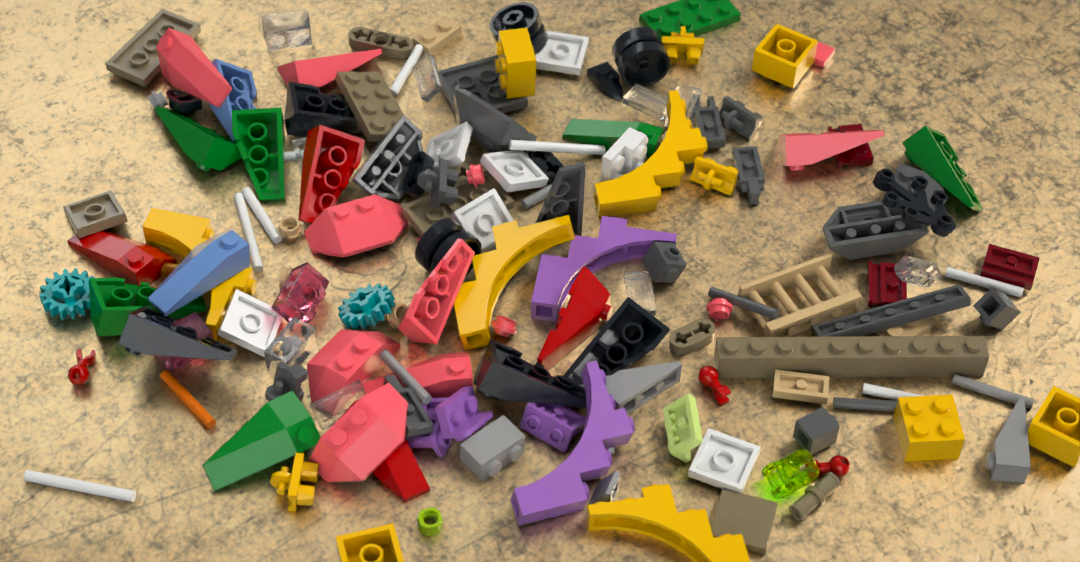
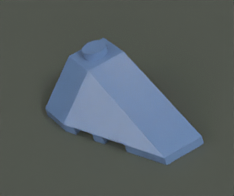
M215 59L212 61V64L229 83L232 90L220 108L210 103L208 104L231 140L236 142L232 133V110L256 109L253 105V99L256 97L254 79L251 71Z
M233 230L216 234L195 246L150 295L148 302L166 317L250 267L249 244Z

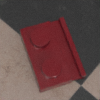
M862 124L841 125L835 129H832L831 126L827 127V132L845 133L846 131L864 130ZM868 142L834 155L838 168H842V165H848V167L872 165L874 159Z
M989 244L980 276L1031 291L1040 257Z
M868 261L867 307H872V305H879L880 307L907 299L906 264L880 262L879 265Z

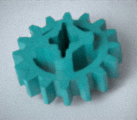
M75 268L72 273H68L67 269H63V274L59 275L57 272H54L53 279H45L46 285L40 286L41 294H39L45 312L50 311L51 317L60 314L61 320H64L67 315H70L72 319H75L77 313H80L82 316L86 315L85 309H90L89 278H94L93 276L88 277L87 271L79 274L78 269Z
M377 283L372 287L371 284H368L365 289L359 287L355 290V293L350 292L349 299L342 300L343 305L338 307L340 311L338 315L346 328L352 327L353 330H356L361 326L364 330L369 324L370 326H375L379 322L378 320L384 321L385 314L392 313L390 308L395 307V298L387 285L381 286L380 283Z

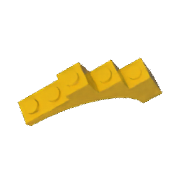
M678 90L668 92L666 103L669 121L668 130L657 151L645 163L630 173L613 180L594 184L593 201L598 218L656 210L658 200H661V188L679 186L681 176L685 174L684 164L694 163L697 156L703 158L704 152L707 151V140L705 137H702L699 128L692 129L691 120L687 119L685 115V101L680 98Z
M151 208L143 224L147 244L165 248L182 258H185L195 246L215 235V231L211 227V221L208 218ZM252 268L244 269L210 290L211 307L205 323L208 337L217 341L220 340L221 336L217 335L236 289L248 295H254L257 281L253 277Z
M569 215L520 228L517 220L492 226L497 250L474 255L472 261L476 280L463 282L454 302L459 334L465 351L488 345L491 339L490 325L493 309L500 293L512 276L538 254L555 245L575 239Z
M653 484L643 487L641 489V498L630 497L620 501H600L587 505L586 521L588 530L613 529L650 536L675 547L694 562H750L742 534H724L716 538L713 537L706 509H687L683 512H677L670 484Z

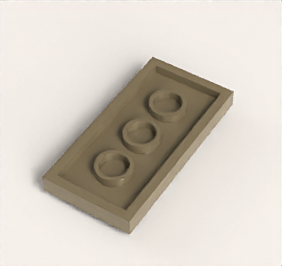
M161 9L105 63L106 69L145 87L161 72L156 46L166 30L171 28L194 39L201 32L200 24Z
M374 71L337 72L335 80L368 142H379L404 115L382 74Z
M487 170L483 172L485 184L478 185V188H475L474 184L469 185L467 179L455 184L453 188L458 189V197L453 205L441 202L438 209L430 207L431 194L401 206V213L420 237H422L431 225L441 219H453L451 213L493 188L497 191L507 210L514 208V200Z

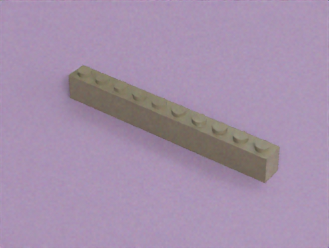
M985 336L717 337L714 352V365L719 373V378H774L775 369L829 376V378L954 377V374L964 377H983L989 360Z

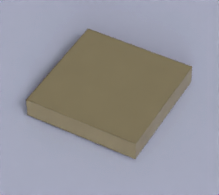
M110 190L63 207L65 215L78 238L128 222L124 210Z
M722 489L711 528L713 537L716 538L724 534H742L747 550L765 554L778 502Z

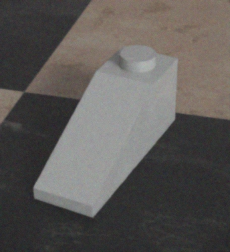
M676 361L617 371L611 376H606V388L608 394H612L614 398L615 410L625 408L628 415L678 383L681 377L682 364Z
M1025 399L1018 400L997 436L991 452L986 453L985 466L987 469H990L991 480L1025 483L1031 468Z

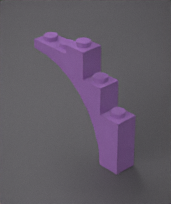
M602 216L598 238L574 235L575 239L571 240L567 258L556 255H541L531 300V318L557 322L558 313L568 298V292L582 267L588 268L594 274L598 270L614 263L643 258L654 241L675 243L676 245L677 234L627 227V219Z
M597 361L586 363L581 374L586 392L587 414L579 443L570 456L554 471L533 483L514 489L510 502L518 526L583 510L589 499V489L585 481L605 477L612 465V456L607 448L628 444L635 431L633 419L627 416L625 408L615 410L614 398L612 394H608L606 388V375L602 369H599Z

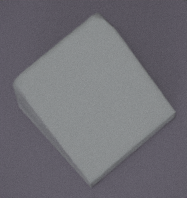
M615 471L598 482L590 499V504L600 501H614L619 490V472Z

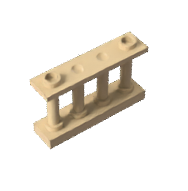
M830 253L814 257L809 261L760 279L745 282L739 286L738 296L764 305L766 304L762 298L775 294L789 315L777 319L761 315L766 322L763 337H797L810 332L812 325L858 313L862 295L857 289L843 293L829 274L832 260ZM819 277L834 298L821 301L807 281ZM797 285L811 306L802 310L798 309L785 292V289Z

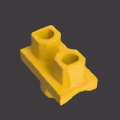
M685 26L680 27V33L671 32V37L662 36V42L671 61L670 63L677 62L678 54H686V62L689 64L699 63L700 55L703 53L704 38H694V33H686Z
M697 156L690 180L704 185L705 190L709 191L712 188L731 196L739 171H737V168L715 163L713 159Z
M295 453L292 474L289 473L288 467H281L280 471L274 472L271 475L270 483L273 487L277 488V494L283 495L286 490H289L287 511L296 512L297 505H313L315 487L301 485V481L317 482L319 464L304 461V453Z

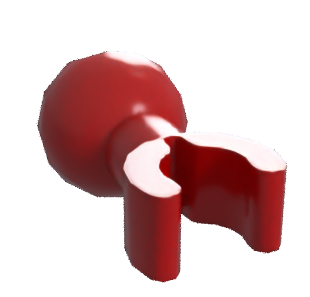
M78 349L76 351L77 364L73 365L68 371V379L72 384L83 385L89 380L90 372L88 366H92L96 362L95 350H91L90 355L84 359L82 350Z
M709 365L703 366L699 371V382L703 386L712 389L714 398L720 406L729 402L730 400L727 395L731 394V391L726 385L722 386L718 381L719 373L717 369Z
M843 455L833 456L829 462L820 463L816 459H806L805 468L815 469L814 471L807 472L808 481H814L821 474L832 472L837 477L846 476L850 470V462Z

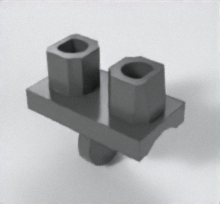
M729 96L724 97L722 108L719 111L723 127L727 130L734 129L748 140L752 139L756 129L761 125L763 116L757 112H751L739 100L735 101Z
M440 158L439 168L435 171L426 169L421 172L417 177V183L426 192L431 191L430 207L438 209L441 202L454 204L458 197V189L453 188L458 180V171L447 168V160Z
M284 362L279 363L276 367L274 384L266 389V399L270 401L289 391H293L301 402L304 397L301 382L307 380L308 371L299 364L289 367Z

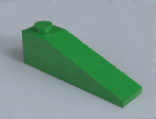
M156 105L155 111L185 154L197 162L196 167L205 171H210L211 168L221 171L242 157L236 142H233L231 138H225L216 134L217 131L197 124V121L174 110Z
M282 108L232 110V133L260 202L285 200V130Z

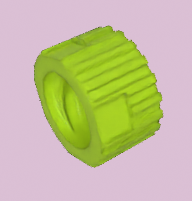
M432 507L420 511L417 518L418 530L426 536L439 534L443 529V517L440 511ZM426 519H433L436 523L428 525L424 521Z

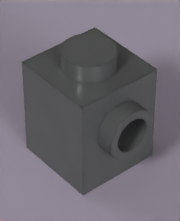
M654 241L642 259L654 282L675 283L687 266L675 243Z
M991 288L973 305L980 313L979 318L989 328L994 326L1000 330H1003L1021 313L1006 294L994 288Z
M821 407L796 420L793 438L808 456H811L836 443L840 426L837 419L830 415L824 407Z

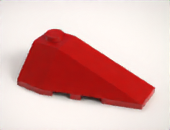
M318 125L308 131L303 153L299 221L312 224L326 208L337 204L340 194L347 187L351 175L357 170L361 162L364 139L323 125Z
M99 231L82 238H78L75 234L67 240L70 246L117 278L125 279L124 283L140 286L141 282H147L151 285L161 277V268L164 263L177 264V259L159 247L105 231Z
M582 267L568 292L571 297L567 308L561 307L558 313L556 330H550L537 358V362L544 365L547 371L597 332L604 320L608 321L613 311V306L610 305L611 294L586 267Z
M358 400L354 401V402L351 404V406L344 412V414H345ZM406 439L372 472L381 480V484L403 502H408L430 492V487Z

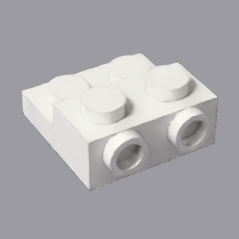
M631 127L626 130L602 157L601 182L613 180L630 173L646 161L647 135Z

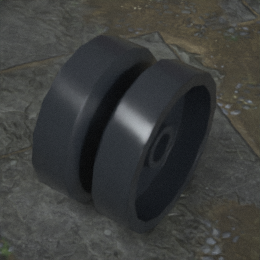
M527 2L505 6L492 17L489 23L490 31L496 41H499V31L527 28L535 55L545 47L548 41L547 32L544 24L541 22L538 9L533 4Z
M638 27L628 30L619 36L612 46V56L623 82L630 87L643 88L656 84L666 76L670 69L671 61L659 33L652 28Z
M441 219L431 225L419 240L415 250V259L424 269L432 273L457 239H463L475 252L474 255L481 254V242L473 234L466 231L455 219ZM471 261L466 275L474 268L473 261Z

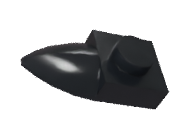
M608 61L587 69V77L600 92L614 100H623V88L619 82L620 75Z
M171 89L166 92V96L169 99V107L178 111L179 114H192L193 110L202 109V100L187 92Z

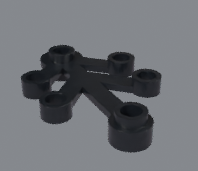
M881 169V171L876 173L873 185L878 190L886 192L882 199L883 205L888 208L904 209L901 218L905 222L929 225L932 232L941 237H947L955 231L956 223L946 213L945 203L948 196L944 192L934 191L930 202L934 205L935 211L929 207L925 192L928 185L926 178L922 176L914 177L911 183V187L915 192L914 196L895 181V174L891 170Z

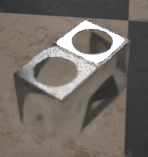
M307 10L271 13L261 18L263 36L268 51L312 45L310 20Z
M293 317L264 351L267 371L275 376L276 367L281 362H284L289 367L295 364L304 367L318 350L317 329ZM296 334V335L301 336V337H300V338H295V337H292V336ZM283 341L290 343L292 346L291 352L285 356H278Z

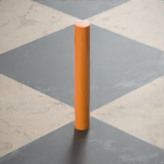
M164 370L160 374V378L208 429L213 428L216 420L169 370Z

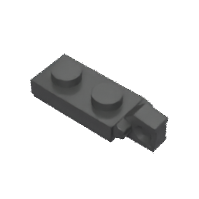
M757 146L732 148L734 166L739 171L737 176L739 188H741V192H747L749 204H759L760 191H764L765 178Z
M395 374L384 376L383 385L390 383L408 402L406 437L432 433L433 422L411 387H402Z

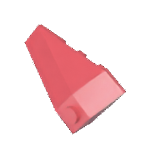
M168 28L156 46L161 72L172 86L220 108L232 87L191 36Z
M376 49L293 61L277 68L287 86L289 82L322 87L335 80L337 72H349L382 54V50Z
M863 130L846 131L845 133L778 134L783 165L790 166V170H804V165H812L884 136V131Z
M463 239L456 240L407 306L398 329L412 342L438 343L475 254Z
M467 352L439 354L405 367L432 398H448L462 387L473 386L471 361ZM391 372L362 383L363 396L383 386L384 376L395 373ZM396 376L401 386L407 388V386Z

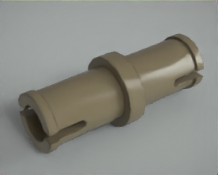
M829 472L814 486L810 485L804 491L805 494L793 505L789 506L792 516L800 521L815 507L822 506L825 503V498L841 486L839 478L832 472Z

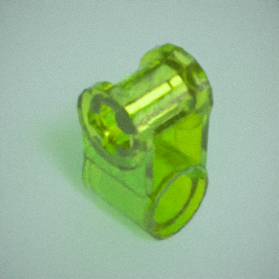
M799 449L778 461L769 463L763 468L761 473L763 478L768 480L772 488V496L775 499H781L813 483L819 477L820 470L811 453L805 449ZM808 464L805 469L799 470L802 465Z

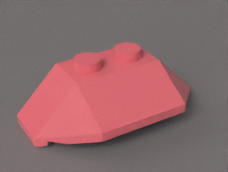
M374 194L326 208L304 231V236L311 252L314 254L322 253L329 256L347 257L392 244L402 231L408 227V220L401 213V206Z
M341 329L307 363L311 404L333 417L362 387V383L367 382L382 367L384 362L379 357L380 352L386 349L393 355L400 348V343L379 331Z
M390 383L361 397L319 439L308 462L319 464L318 474L327 483L364 481L404 442L408 402Z

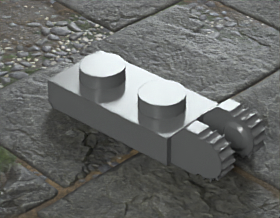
M714 96L707 97V107H701L699 97H693L692 107L696 128L700 129L702 137L706 138L707 148L725 147V135Z

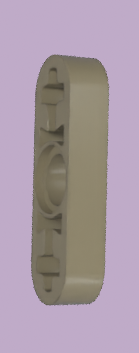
M354 27L348 33L349 45L357 50L381 49L382 54L380 55L401 60L408 59L413 51V41L408 37L364 27ZM378 41L386 42L384 45H377L375 43Z

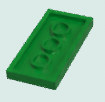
M678 0L639 14V22L644 27L652 28L658 32L661 40L662 36L671 37V32L680 33L681 26L686 27V33H694V37L738 22L741 19V13L729 0Z

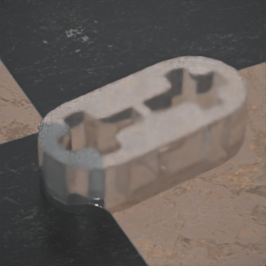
M911 256L903 257L894 267L896 275L902 281L930 287L941 278V272L933 262Z

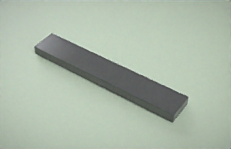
M958 284L812 325L811 334L813 337L865 336L971 306V299L962 286Z

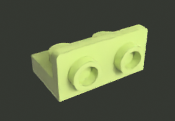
M687 393L663 408L664 426L668 437V450L674 457L686 463L692 461L690 450L703 443L696 398Z

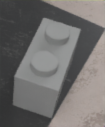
M504 415L460 443V460L481 482L489 476L496 475L502 467L511 461L518 460L525 452V435Z

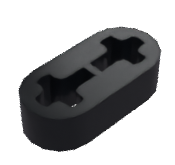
M424 151L417 152L412 157L403 183V191L413 198H418L425 192L417 183L418 175L426 169L432 170L434 166V159Z
M529 151L528 157L549 178L547 184H552L559 168L564 167L563 164L551 152Z

